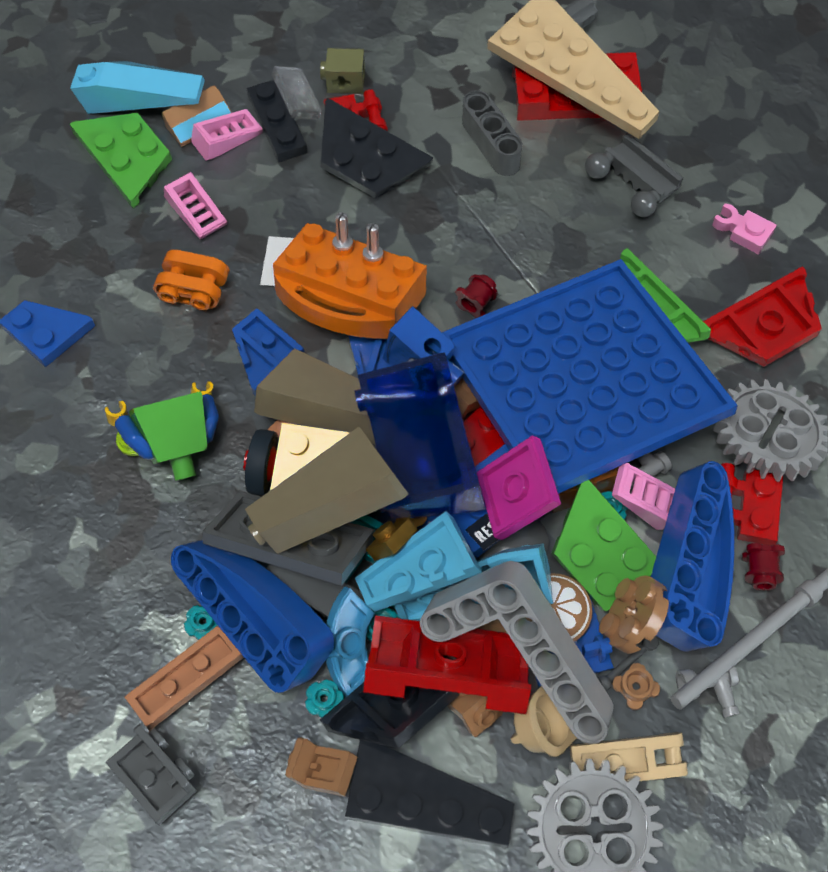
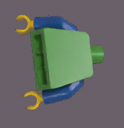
M207 381L206 391L198 390L196 382H193L191 394L133 408L129 411L130 416H128L124 401L118 402L121 411L116 414L111 413L108 407H105L108 423L116 427L124 442L140 457L151 460L153 464L170 460L175 481L196 475L191 454L207 450V444L213 440L219 421L218 410L212 397L213 383Z

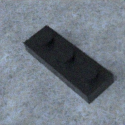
M276 80L248 87V98L278 163L307 154L305 140Z

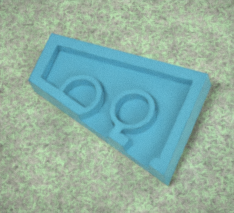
M446 511L415 533L396 554L378 560L355 577V580L366 605L376 612L482 573V570L455 519Z

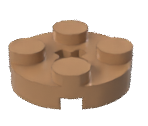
M640 576L633 581L625 578L618 584L615 591L616 599L609 613L603 617L599 625L600 633L610 639V645L626 654H632L641 649L636 644L640 643L643 638L651 641L656 636L664 623L669 608V600L663 597V591H667L666 586L650 576Z

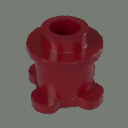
M474 274L469 278V284L465 289L458 287L455 291L457 295L455 303L459 309L467 311L475 318L485 315L483 309L489 301L495 300L498 296L496 284L487 275Z
M751 543L746 546L747 552L742 553V560L748 562V572L745 574V581L752 584L753 588L757 590L775 589L777 584L784 581V574L780 571L779 562L780 556L785 554V547L782 545H762L760 543Z

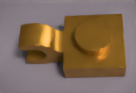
M413 498L397 505L395 510L396 521L394 524L392 521H388L373 533L376 539L365 550L374 561L396 554L417 531L416 527L425 523L427 519L425 513L415 518H412L409 513L411 505L415 503Z

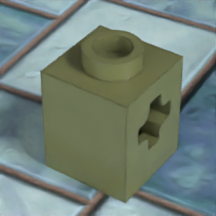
M327 48L326 61H321L320 77L321 80H326L327 93H364V49Z

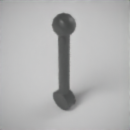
M656 636L651 641L644 638L639 651L628 656L608 675L598 677L606 691L609 690L614 678L619 676L647 650H655L659 645V639Z

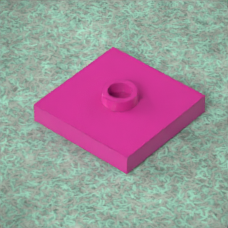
M533 435L476 472L495 538L504 540L561 505L541 439Z

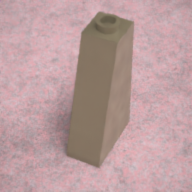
M295 348L256 388L254 413L296 425L349 433L360 427L372 444L383 446L392 435H395L396 431L405 422V417L402 416L404 400Z
M357 427L252 503L245 511L252 521L248 529L255 540L261 546L267 542L278 554L395 503L409 494L362 429Z

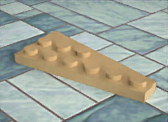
M530 0L488 39V50L638 139L658 120L659 110L556 0Z

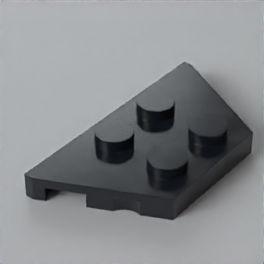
M329 98L325 101L321 168L370 196L377 198L386 193L391 186L403 183L409 179L411 174L423 167L427 169L432 164L433 157L335 101Z
M363 682L324 715L320 721L330 733L399 749L455 700L459 693L405 686L404 698L363 693Z

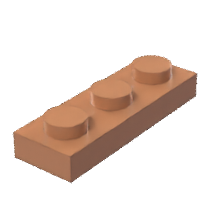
M216 626L124 698L150 731L244 657L220 627Z

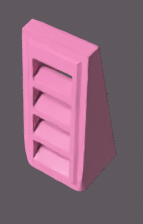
M244 109L193 124L191 141L207 161L262 134L263 128L251 113ZM239 123H242L245 128L242 129Z
M192 172L164 186L165 199L200 240L227 225V220ZM189 192L192 193V195L184 200L180 199V197L184 196L185 194ZM196 200H198L199 204L193 206L190 209L186 207L187 205L195 202ZM205 208L207 212L194 218L193 214ZM210 217L215 220L203 228L199 225Z
M625 463L618 468L611 496L656 530H664L675 488L629 463ZM632 482H633V483H634V486H633V490H632V494H631V493H629V492H630L631 484H632Z

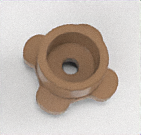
M639 663L632 664L623 676H616L612 682L613 689L624 696L627 700V707L632 710L641 709L645 700L649 697H657L660 692L659 684L653 680L652 675ZM637 683L640 689L635 690L632 685Z

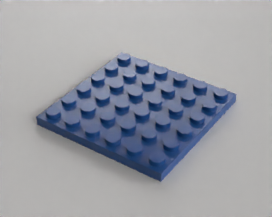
M622 259L442 332L455 345L451 361L464 372L462 378L508 449L511 450L532 435L541 439L558 494L736 414L738 407Z

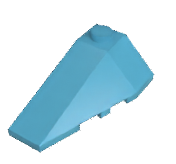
M129 61L100 62L78 65L70 89L86 112L94 114L199 104L205 79L201 75Z
M543 543L505 549L477 561L482 572L508 561L524 565L548 602L553 604L550 566ZM459 582L395 604L394 606L399 618L420 621L433 596ZM503 584L506 588L514 590L511 586Z

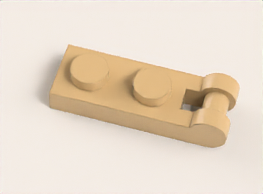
M682 732L601 741L595 744L570 745L571 761L577 764L580 771H584L586 759H592L595 770H599L603 760L609 761L610 773L612 774L619 766L626 767L624 776L626 781L635 775L640 777V781L688 775L687 763L682 761L680 747L684 746ZM664 749L666 763L656 764L654 750Z

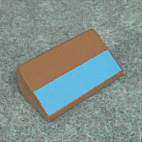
M214 85L202 91L199 104L173 106L165 110L162 115L167 130L179 145L183 147L192 142L193 124L232 112L220 91Z

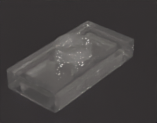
M275 66L271 75L291 117L319 119L323 111L302 69Z

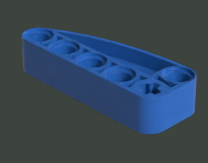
M715 461L706 462L680 474L651 574L652 578L666 586L667 591H663V597L669 600L666 618L656 636L684 652L717 646L722 641L730 605L734 569L733 506L727 472L722 465Z
M203 540L176 546L173 549L171 565L175 574L272 691L277 693L285 692L310 681L332 653L334 648L333 633L312 608L290 587L253 559L203 544Z

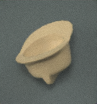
M542 686L529 698L526 714L514 713L516 732L510 740L513 744L522 743L530 752L547 753L549 756L558 757L577 738Z

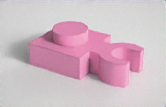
M726 203L723 205L720 214L727 217V219L716 215L712 224L719 231H731L732 234L729 240L758 255L773 235L777 226L749 210L742 216L738 214L734 206Z

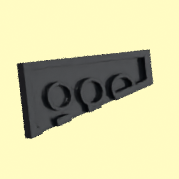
M360 740L345 814L347 820L508 848L514 803L387 746Z

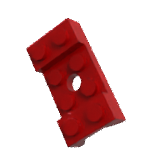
M636 52L605 53L642 92ZM513 65L512 75L513 79H515L517 93V121L602 118Z
M375 615L369 660L366 663L363 693L404 698L405 686L486 696L485 709L526 714L531 692V684H528L529 665L508 633L473 629L450 640L437 642L427 638L422 633L420 621ZM442 656H453L457 659L451 660Z

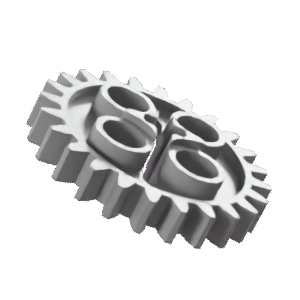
M767 379L764 380L760 387L754 380H750L747 387L742 383H738L735 390L730 388L727 390L728 394L738 405L736 414L715 423L712 431L719 433L716 443L727 444L723 454L729 455L734 453L736 455L733 464L738 465L745 462L747 464V473L752 472L755 468L759 469L762 479L766 477L768 472L772 473L777 482L780 481L783 474H786L791 481H794L798 473L805 478L810 470L816 471L828 454V426L824 425L828 417L827 415H816L820 406L818 404L808 405L806 403L809 398L808 395L799 398L796 396L795 387L785 391L783 383L779 382L776 388L771 387ZM779 410L784 411L785 414L766 448L761 449L759 444Z
M586 759L584 771H580L577 764L571 761L569 762L570 775L567 776L556 768L554 773L558 782L553 785L546 780H542L541 783L548 793L545 797L536 794L532 796L541 805L539 811H527L529 817L537 820V826L527 828L526 833L538 836L539 840L533 843L529 850L530 852H543L544 854L536 864L538 868L542 869L551 865V872H646L642 867L645 861L653 864L658 862L649 853L650 847L663 846L661 841L652 837L653 831L660 830L664 826L661 823L651 821L650 816L660 810L657 805H646L645 803L652 794L651 790L645 789L639 792L636 790L640 781L639 776L635 775L627 781L624 780L626 770L624 766H619L613 774L610 773V763L608 760H603L599 770H595L592 759ZM615 793L623 801V811L619 816L609 818L603 811V801L608 795ZM573 795L580 799L582 812L576 819L569 820L564 818L560 808L562 801L567 796ZM591 817H595L596 821L603 825L630 823L631 825L629 831L597 832L596 840H593L592 836L586 832L557 833L559 826H588L591 824ZM614 838H623L627 845V853L619 861H611L606 853L609 841ZM571 840H581L586 849L583 859L577 863L566 861L564 857V847Z

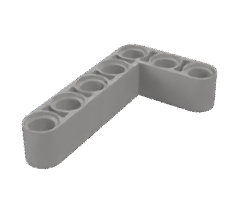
M514 561L501 563L448 587L433 596L420 619V628L427 638L437 642L447 641L499 619L577 739L588 744L599 743L605 739L613 715V702L524 565ZM503 584L511 586L514 590L506 588ZM526 618H530V619H532L534 622H530V621H528Z

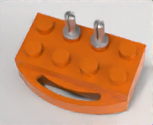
M340 212L335 216L336 233L323 229L318 224L306 223L273 263L275 290L278 298L299 317L319 327L356 337L387 339L389 330L412 306L416 309L426 296L427 266L413 261L408 256H398L379 247V227L377 224L370 223L366 226L367 244L352 239L348 235V215L346 213Z

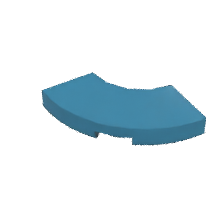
M343 587L338 594L326 622L334 637V648L326 659L327 667L333 681L338 685L339 691H342L345 697L364 682L366 663L369 660L366 649V635L368 626L375 615L358 595L348 587Z

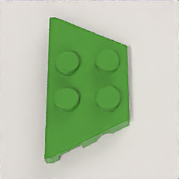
M138 113L70 123L72 132L132 208L140 203L139 196L146 186L151 188L157 180L158 174L165 170L172 160L170 151Z
M628 248L624 249L620 259L623 260L687 342L708 339L711 329Z
M587 480L577 485V493L571 508L567 511L563 522V529L560 536L557 537L551 554L567 573L584 587L595 605L601 611H608L616 599L615 591L618 584L625 578L633 581L640 576L651 577L656 556L590 480Z

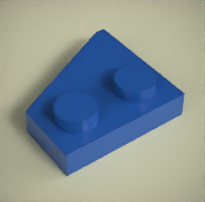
M26 300L0 319L2 329L44 367H47L95 327L92 318L89 316Z
M258 308L232 328L252 392L255 396L259 383L294 348L305 353L304 348Z

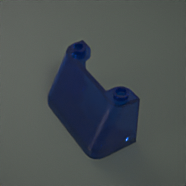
M445 352L359 374L358 379L361 389L354 390L359 411H367L378 453L409 494L405 498L381 508V512H389L390 517L394 519L440 516L446 511L450 515L486 510Z

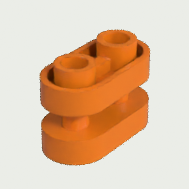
M169 250L162 262L164 272H160L157 275L153 290L158 298L166 303L174 304L177 302L192 305L199 310L212 309L218 305L222 294L219 287L225 285L230 269L223 261L214 257L181 250Z

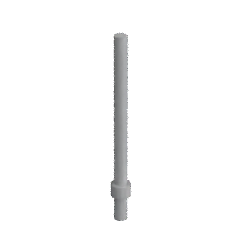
M828 568L815 579L806 580L797 587L792 598L670 697L672 704L677 709L682 710L804 607H812L822 599L823 592L828 588Z

